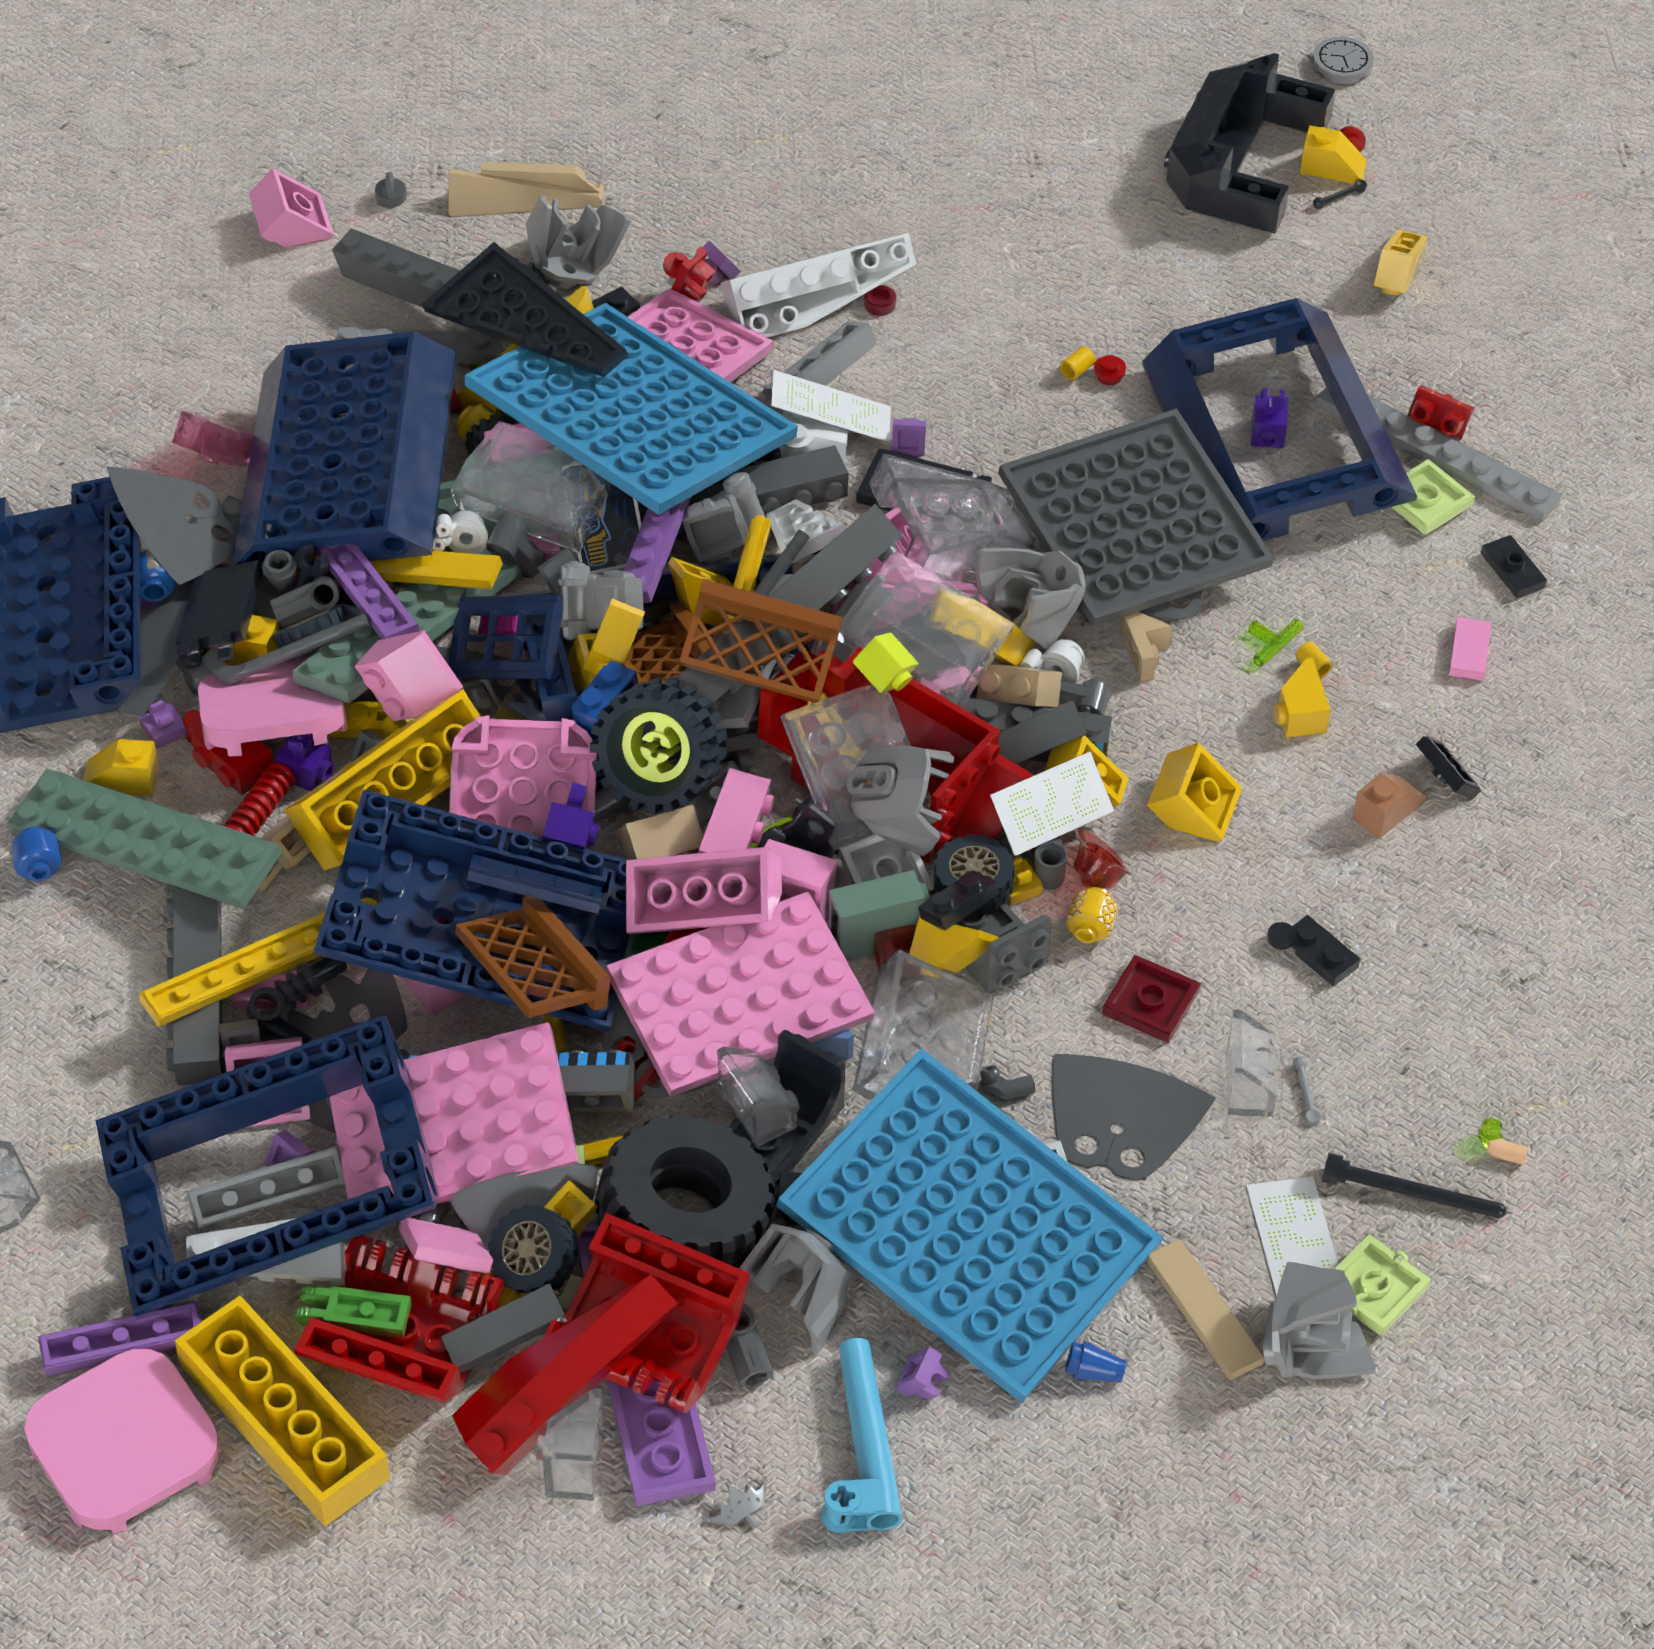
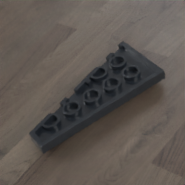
M495 242L489 245L422 303L424 311L603 378L628 357L627 351L622 345Z

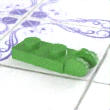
M307 1286L301 1290V1301L307 1305L327 1308L326 1310L307 1307L298 1308V1310L296 1309L294 1320L298 1325L307 1326L310 1318H315L357 1333L403 1339L411 1309V1297L332 1286V1289Z

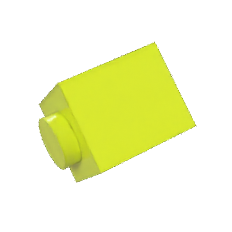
M891 632L875 636L852 661L880 693L893 689L896 691L901 690L912 680L913 676L910 673L919 664Z

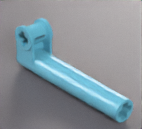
M852 1338L840 1344L839 1354L859 1480L835 1481L825 1491V1505L822 1508L821 1520L828 1530L835 1533L889 1530L897 1527L903 1520L870 1343L863 1338ZM842 1491L841 1497L837 1498L838 1492ZM842 1515L845 1516L844 1522H841Z

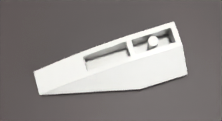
M909 233L721 282L720 286L731 320L765 337H771L813 324L917 263Z

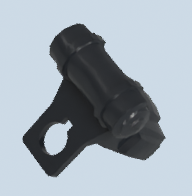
M819 792L817 795H809L795 808L791 815L793 820L783 829L776 825L767 829L762 834L757 848L764 847L767 841L771 839L832 859L835 855H838L840 848L855 842L859 833L860 822L837 802L824 793Z

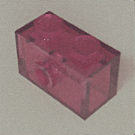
M181 411L172 443L200 453V459L211 463L219 464V461L229 465L247 466L253 433L202 413Z

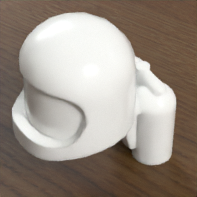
M463 510L455 513L452 517L447 514H441L437 517L433 544L434 551H442L445 546H449L456 553L480 554L483 552L488 541V533L482 518L477 513Z
M1061 639L1054 642L1044 654H1041L1037 648L1030 649L1019 664V667L1062 672L1061 680L1076 683L1079 678V671L1084 665L1085 656L1082 648L1076 642Z

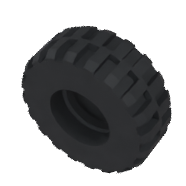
M671 1115L666 1119L657 1117L645 1121L642 1127L637 1125L623 1134V1138L615 1141L610 1148L608 1157L604 1161L595 1197V1204L598 1206L595 1210L598 1215L597 1224L599 1227L605 1214L608 1213L739 1268L768 1230L775 1207V1198L773 1196L775 1192L774 1180L771 1174L767 1173L768 1166L761 1154H756L753 1145L745 1137L740 1138L734 1134L732 1128L724 1124L719 1126L709 1122L708 1118L699 1116L696 1119L685 1118V1115ZM665 1188L691 1190L707 1199L714 1209L706 1212L679 1210L663 1201L656 1191Z

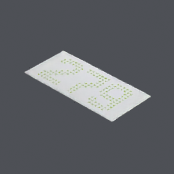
M773 370L771 406L890 443L891 406Z
M1091 752L990 795L1014 856L1114 812Z
M1313 1176L1246 1185L1276 1296L1287 1262L1334 1269L1338 1265Z

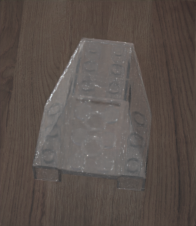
M883 453L869 485L880 507L901 509L913 535L903 557L915 581L977 582L976 558L978 550L982 548L1029 549L1039 553L1046 552L1007 488L985 480Z

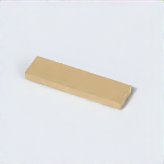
M1181 1239L1153 1251L1148 1256L1146 1262L1229 1381L1263 1365L1264 1356Z

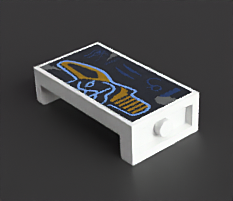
M580 462L574 463L570 467L562 468L561 471L579 562L590 566L592 574L604 575L606 571H624L642 525L637 500Z

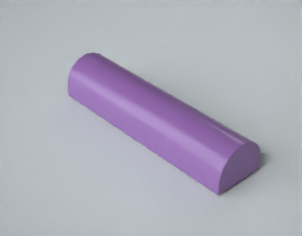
M197 1301L151 1311L137 1317L132 1315L40 1335L38 1339L45 1376L51 1377L96 1367L112 1357L132 1349H151L159 1353L176 1349L175 1340L201 1322Z

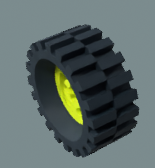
M654 678L646 683L643 681L609 702L610 704L604 707L598 714L601 720L593 724L591 734L599 737L590 743V753H598L599 758L593 761L592 765L595 772L603 769L606 777L601 779L600 783L605 789L610 785L617 789L612 795L613 798L618 802L627 797L631 799L628 808L637 811L647 804L646 813L656 814L663 808L665 813L673 811L705 791L714 783L712 779L720 774L723 766L718 763L726 758L727 748L719 747V743L727 739L726 728L717 730L715 724L722 720L719 711L717 710L710 714L706 707L712 701L706 695L700 699L694 697L698 688L691 684L679 689L680 680L673 678L662 683V678ZM652 721L656 728L642 738L645 724ZM681 742L682 753L677 765H670L668 758L680 751L681 747L676 745Z

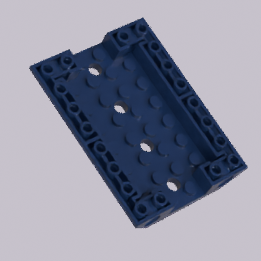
M415 331L286 345L263 373L232 565L259 560L262 566L266 556L272 551L284 550L294 557L298 550L312 543L315 545V548L358 544L368 561L432 555L457 358L456 352ZM354 364L353 367L346 369L347 365ZM347 413L344 417L338 418L340 414ZM333 463H340L337 467L329 469ZM333 513L331 517L321 520L325 514Z
M110 477L72 484L71 504L17 515L13 514L6 497L0 498V733L117 711L141 682L140 537L127 518L115 493ZM53 535L50 540L42 541L45 537ZM53 585L49 591L41 592L46 586ZM53 636L49 642L40 643L44 638ZM52 689L48 695L39 696L44 690Z
M363 789L348 837L340 872L333 894H331L313 954L519 1008L457 937L455 928L456 924L522 908L523 897H526V895L468 881L467 876L472 855L475 854L602 887V901L598 914L545 900L542 901L605 971L607 965L624 959L630 934L626 933V860ZM371 898L376 900L378 904L368 905L361 899ZM443 917L451 923L440 924L434 918ZM519 923L504 926L522 931ZM483 933L473 934L485 939H490L491 935ZM498 937L497 939L498 942L510 945L516 944L504 938ZM524 943L522 946L523 948L540 951L534 945ZM490 952L492 957L504 960L509 958L507 955ZM516 958L515 960L517 963L534 966L535 962ZM544 964L541 966L542 969L559 973L553 966ZM513 973L508 974L510 978L526 981L528 978ZM535 979L533 982L534 984L551 988L554 984ZM610 982L606 1008L593 1011L587 1003H583L544 1015L609 1032L618 996ZM561 985L559 990L575 992L574 988ZM530 994L526 996L532 1003L547 999Z

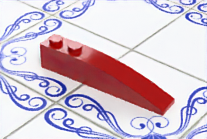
M650 1274L509 1358L452 1415L465 1444L492 1474L507 1475L679 1303Z

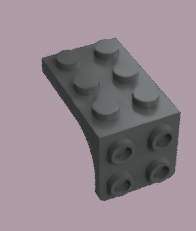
M1003 903L995 911L991 910L986 914L975 913V915H967L955 924L999 937L987 946L986 953L965 967L987 994L999 987L1005 988L1009 986L1016 978L1028 972H1035L1048 962L1052 920L1046 914L1024 925L1006 903Z

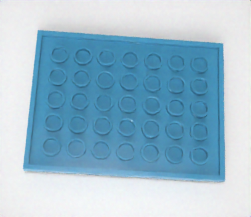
M607 303L584 313V315L626 349L628 357L604 378L522 347H518L465 374L464 385L658 515L797 437L798 426Z
M922 1048L778 1198L776 1204L780 1210L805 1230L809 1229L833 1245V1252L1020 1403L1026 1400L1070 1349L1072 1342H1076L1163 1240V1237Z

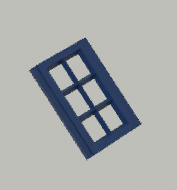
M559 595L461 597L460 603H457L459 610L454 623L449 667L458 680H551V674H554L563 611L562 597ZM518 615L515 634H496L499 616ZM527 615H546L543 634H525ZM471 616H489L487 635H469ZM468 641H486L483 660H465ZM495 641H514L512 660H493ZM523 641H542L540 660H521Z
M475 854L472 855L467 876L468 881L596 914L600 910L602 887Z

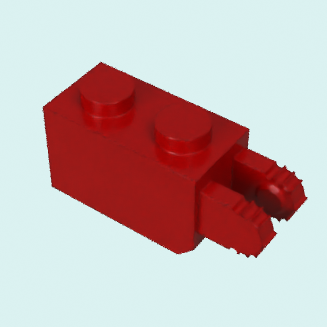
M193 709L186 712L184 717H182L183 725L187 728L185 731L186 740L193 746L194 751H192V755L197 764L204 769H210L217 775V778L225 787H232L241 795H244L252 786H255L256 781L261 778L262 773L273 762L271 749L260 740L241 743L242 756H228L227 748L214 746V748L208 750L204 744L200 712Z

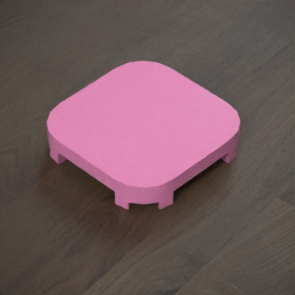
M308 658L284 661L232 685H225L213 674H209L200 681L198 686L204 744L208 750L214 748V746L227 748L228 756H242L241 743L310 733L313 734L314 746L328 743L327 734L336 730L346 732L345 703L339 699L294 683L293 670Z
M489 715L475 717L473 722L464 726L458 735L454 737L449 812L543 837L551 803L567 805L572 783L587 786L582 809L594 812L595 815L596 772L592 762L596 760L597 753H590V743L593 740L588 732L578 726L575 721L562 718V722L490 719Z
M132 1349L120 1353L50 1391L33 1404L26 1416L24 1431L33 1459L36 1458L70 1511L72 1520L81 1529L86 1526L94 1530H111L112 1535L127 1530L126 1521L190 1484L197 1482L200 1488L212 1479L211 1473L219 1460V1451H221L218 1435L212 1420L175 1365L164 1354L151 1349Z

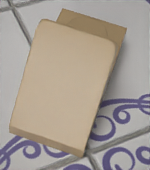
M1136 612L1121 617L1120 632L1141 682L1154 679L1155 665L1159 664L1158 651L1169 649L1172 628L1167 623Z

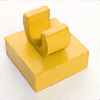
M1020 856L1014 859V887L1007 901L1010 906L1042 894L1043 891L1042 882L1026 859L1022 860Z

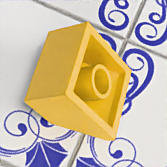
M1198 742L1167 753L1147 806L1168 828L1219 842L1225 836L1242 787Z

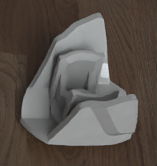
M540 195L526 222L528 241L536 266L543 274L550 277L556 285L564 289H572L576 283L587 285L595 281L599 272L610 264L628 229L631 218L623 212L606 205L600 206L595 211L591 205L587 204L579 221L572 225L563 220L558 214V200L554 199L552 204H549L547 197Z
M982 548L977 552L976 578L978 592L991 601L992 605L998 606L1010 616L1011 624L1020 628L1023 634L1036 642L1034 649L1046 651L1063 632L1082 600L1086 583L1081 566L1073 562L1062 551L1039 553L1029 549Z
M911 746L873 748L864 755L857 765L858 767L851 771L847 780V789L852 794L850 804L854 816L864 821L874 834L917 855L924 856L932 851L940 837V833L930 824L941 820L942 817L941 814L928 810L922 805L926 796L929 777L932 775L946 780L949 776L945 772L932 768L931 760L953 763L954 757L950 752ZM867 780H870V785L865 784Z
M771 1224L739 1269L750 1274L749 1282L754 1279V1283L768 1294L781 1275L796 1268L803 1271L802 1287L790 1305L797 1309L800 1315L804 1317L805 1326L811 1335L812 1350L818 1354L847 1303V1287L853 1275L839 1261L840 1257L833 1252V1245L809 1229H806L804 1232Z
M1295 1262L1286 1263L1276 1300L1271 1301L1269 1306L1263 1345L1266 1365H1278L1281 1377L1299 1376L1318 1380L1368 1375L1376 1372L1375 1363L1360 1325L1352 1321V1311H1346L1356 1307L1357 1299L1343 1270L1320 1268Z

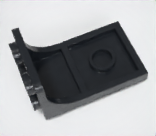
M782 1030L778 1035V1051L766 1080L728 1126L740 1138L745 1137L753 1145L756 1154H761L768 1166L767 1173H770L774 1182L777 1183L780 1172H791L844 1108L845 1064L836 1054L829 1051L825 1052L814 1046L804 1036L793 1034L788 1030Z

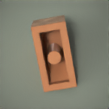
M1380 773L1357 792L1352 819L1380 839L1426 802L1427 796L1400 776Z

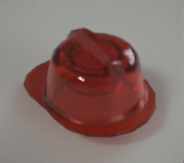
M1075 829V834L1081 844L1073 868L1080 874V881L1084 887H1098L1110 890L1126 874L1132 875L1118 854L1108 844L1085 829Z

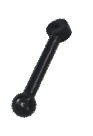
M1359 179L1355 181L1354 186L1324 198L1316 197L1313 200V206L1316 209H1322L1326 203L1355 191L1359 193L1365 192L1367 183Z

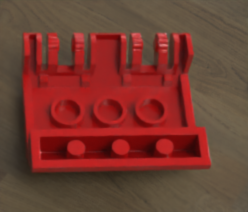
M606 1213L589 1246L593 1260L565 1313L567 1322L559 1325L557 1320L552 1319L544 1337L648 1275H653L679 1305L604 1379L627 1389L633 1385V1391L641 1395L655 1381L661 1384L657 1388L655 1401L664 1405L669 1401V1407L686 1414L704 1394L738 1324L750 1274Z
M363 1234L352 1238L344 1253L347 1269L345 1273V1286L339 1285L338 1287L410 1296L411 1309L403 1339L357 1333L315 1318H310L294 1349V1353L441 1403L446 1402L462 1391L472 1368L460 1374L459 1366L452 1363L441 1336L498 1309L504 1281L486 1275L482 1280V1273L472 1271L466 1280L463 1297L459 1298L454 1296L459 1277V1268L450 1266L446 1268L445 1265L415 1260L412 1253L411 1255L409 1254V1249L399 1247L394 1254L390 1273L385 1274L381 1270L386 1255V1242L376 1240L373 1244V1238Z

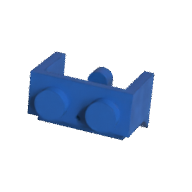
M610 661L608 665L603 666L572 705L573 720L578 726L588 732L593 741L599 737L591 734L593 724L601 720L598 714L604 707L610 704L609 702L638 684L637 671Z

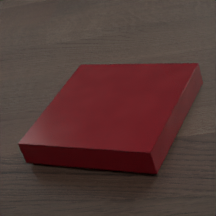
M1134 954L1103 1005L1102 1015L1170 1043L1199 994L1201 983Z

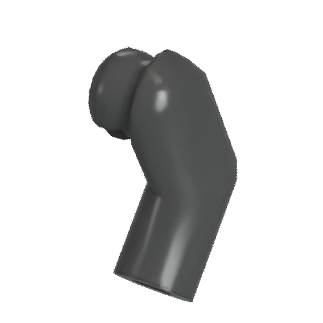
M993 1065L985 1066L980 1071L981 1079L979 1083L983 1091L1002 1100L1018 1098L1033 1094L1036 1091L1031 1075L1007 1080L1000 1076V1070Z

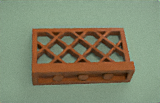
M703 579L679 665L819 704L835 645L840 634L843 617ZM703 609L719 612L724 623L707 631L701 621ZM727 615L734 616V618L729 619ZM743 620L754 622L759 632L742 641L733 625ZM762 624H763V625H766V626H770V627L764 629V627L762 626ZM699 627L702 634L695 637L697 629ZM728 628L737 644L719 652L711 637ZM779 629L788 631L794 642L777 650L768 635ZM797 634L802 635V636H804V637H802V638L799 639V637L797 636ZM763 638L771 654L754 662L746 646ZM813 639L828 642L826 652L813 660L803 644ZM704 640L707 641L714 653V656L704 661L689 657L692 646ZM798 648L806 663L789 671L781 656ZM741 649L749 665L738 671L730 669L724 657ZM776 659L784 675L775 680L764 678L759 667ZM718 661L721 666L716 665V664H713V663H715V662ZM822 663L819 673L818 669L816 668V665ZM810 669L817 680L814 692L799 688L793 677ZM751 671H753V672L755 673V675L748 674V673L751 672ZM788 680L790 685L784 684L783 682Z
M684 604L670 608L673 619L639 630L640 635L634 638L623 666L637 671L638 684L643 681L646 683L654 678H662V683L670 678L675 679L687 668L679 665L680 659H677L681 657L693 618ZM699 627L697 629L695 637L702 634ZM704 640L692 646L689 657L698 659L710 648L707 641Z
M526 896L523 897L522 908L456 924L455 934L527 1018L587 1003L593 1011L607 1007L610 976L541 899ZM519 923L522 931L504 926ZM483 933L491 935L490 939H485L473 934ZM500 937L517 942L515 945L498 942L497 939ZM524 943L534 945L540 951L523 948L522 946ZM490 952L507 955L509 958L504 960L492 957ZM519 958L535 962L534 966L517 963L515 960ZM542 964L553 966L559 973L542 969L541 966ZM513 973L528 978L526 981L510 978L508 974ZM535 979L554 984L551 988L534 984L533 982ZM563 985L574 988L575 992L559 990V988ZM530 994L547 999L532 1003L526 996Z

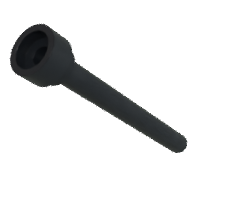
M1328 1152L1321 1182L1337 1186L1338 1182L1345 1184L1347 1180L1495 1218H1502L1507 1213L1506 1206L1502 1203L1351 1166L1350 1161L1343 1160L1344 1156Z

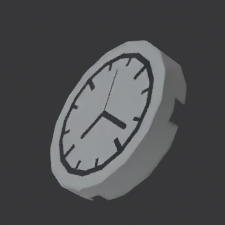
M1332 37L1323 40L1316 46L1312 59L1313 68L1317 74L1319 71L1323 74L1325 80L1336 84H1354L1359 82V78L1368 77L1373 68L1374 61L1373 53L1366 44L1349 37Z

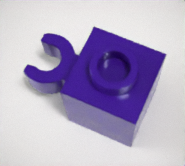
M1263 388L1260 395L1255 394L1251 446L1284 449L1288 419V397H1286L1285 390L1280 389L1279 396H1268L1267 388Z
M312 733L289 736L275 755V761L287 766L295 775L296 782L294 785L308 791H312L329 779L334 771L330 746L326 744L314 746Z
M572 783L567 805L551 803L543 838L587 849L588 845H595L600 825L594 824V812L582 809L587 786Z

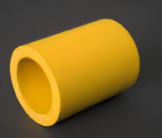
M1080 346L1060 363V370L1067 379L1074 381L1094 365L1096 361L1095 355L1088 347Z
M1308 641L1298 648L1295 653V659L1302 664L1306 658L1313 657L1319 677L1322 679L1331 671L1333 663L1313 641Z

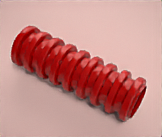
M270 763L266 771L262 773L261 778L256 781L255 786H252L249 794L245 795L243 801L239 803L237 809L233 811L231 817L226 820L223 826L255 836L260 831L261 826L265 824L267 818L271 816L273 810L277 808L278 803L283 800L284 795L289 792L290 787H293L296 777L293 772L281 763Z

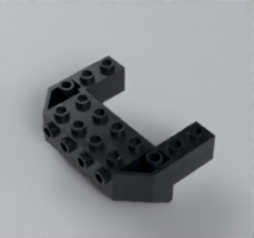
M1276 53L1210 71L1200 91L1197 93L1192 107L1187 112L1180 130H1178L1170 149L1166 153L1164 167L1168 168L1166 182L1187 210L1276 234L1285 215L1289 186L1238 171L1263 121L1308 133L1309 125L1327 128L1332 117L1336 89L1277 74L1279 54Z

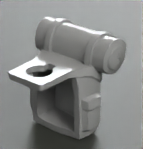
M740 472L729 476L723 483L725 494L713 500L707 498L687 507L682 522L689 543L699 562L707 560L710 563L732 555L733 549L745 544L751 520L756 515L766 517L756 495V487L751 482L748 473ZM771 529L769 531L768 539H770L773 535Z
M570 561V563L560 566L561 578L558 579V585H560L561 604H563L560 625L562 627V638L575 642L578 634H591L593 629H599L611 599L643 611L642 579L636 578L633 573L613 570L606 571L604 575L592 574L590 566L576 561ZM643 618L638 629L643 628Z

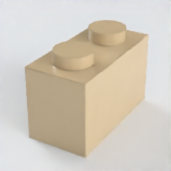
M980 663L977 698L1030 706L1057 707L1059 706L1062 672Z
M693 805L627 823L617 830L627 860L696 854L703 840V834Z

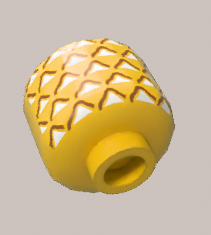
M1090 887L1081 890L1072 899L1066 917L1067 928L1081 942L1103 941L1112 932L1118 913L1117 903L1109 892L1104 889Z

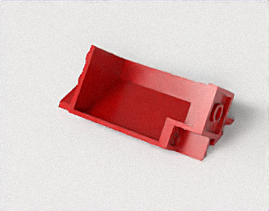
M860 647L845 662L832 656L822 692L827 694L864 754L877 747L911 746L950 752L954 757L953 763L931 760L932 768L945 772L949 776L946 780L932 775L929 777L928 788L922 805L928 810L941 814L942 817L941 820L930 824L940 833L939 841L935 844L932 851L924 856L920 855L921 859L931 864L936 858L938 851L942 850L943 845L959 836L965 837L970 834H974V836L984 835L987 838L998 840L1004 828L990 795L1024 781L1033 775L1000 755L1001 748L998 746L1000 730L913 678L899 691L893 689L880 693L852 662L863 650ZM822 649L817 655H814L806 650L812 660L826 652ZM799 651L786 666L789 671H792L805 664L806 661ZM822 663L816 665V668L818 669L819 673ZM810 669L793 677L799 688L814 692L817 680ZM781 670L772 680L784 675L783 671ZM788 680L783 682L784 684L790 685ZM762 689L760 691L758 737L792 757V781L815 795L819 792L824 793L854 816L853 811L849 810V800L852 798V794L847 789V780L851 772L808 706V701Z

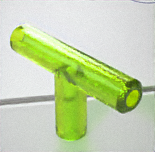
M1294 619L1277 634L1258 621H1252L1248 627V632L1266 643L1253 657L1254 663L1259 667H1263L1304 629L1303 623L1298 619Z

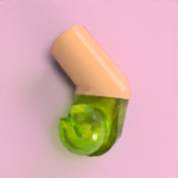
M1495 1118L1484 1119L1481 1124L1482 1128L1478 1129V1138L1489 1155L1497 1159L1524 1165L1528 1146L1506 1141L1500 1133L1502 1123Z

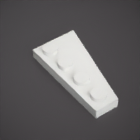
M797 499L766 514L767 518L771 520V528L781 554L798 530H802L810 537L792 561L795 564H801L811 559L814 552L826 547L846 529L844 523L840 521L836 523L835 519L830 516L825 518L821 511H813L811 506Z
M293 1219L186 1236V1258ZM344 1241L247 1277H258L259 1281L275 1282V1278L295 1279L300 1284H313L314 1280L330 1281L331 1285L345 1286Z

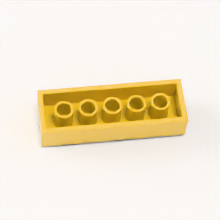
M463 689L409 721L284 810L323 870L339 866L343 862L348 837L363 789L425 805L450 787L454 737L458 735L464 726L473 722L475 717H481Z
M240 1295L175 1340L180 1366L324 1527L390 1480L386 1453Z

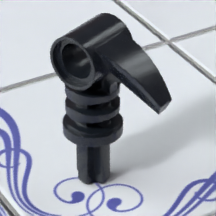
M324 957L310 967L304 962L296 966L297 975L289 972L286 974L287 981L283 982L278 979L275 981V988L262 987L251 995L246 1007L248 1019L256 1018L258 1027H262L277 1039L302 1037L303 1044L309 1043L312 1038L288 1022L286 1015L289 1011L296 1008L295 1001L299 1000L305 1003L308 993L314 997L323 993L321 985L346 971V962ZM260 999L269 1000L274 1005L275 1012L271 1015H262L256 1010L255 1002Z

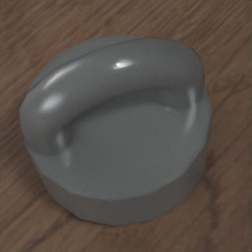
M387 172L385 179L379 181L375 186L376 201L382 206L396 207L403 204L406 200L405 183L394 178L392 172Z

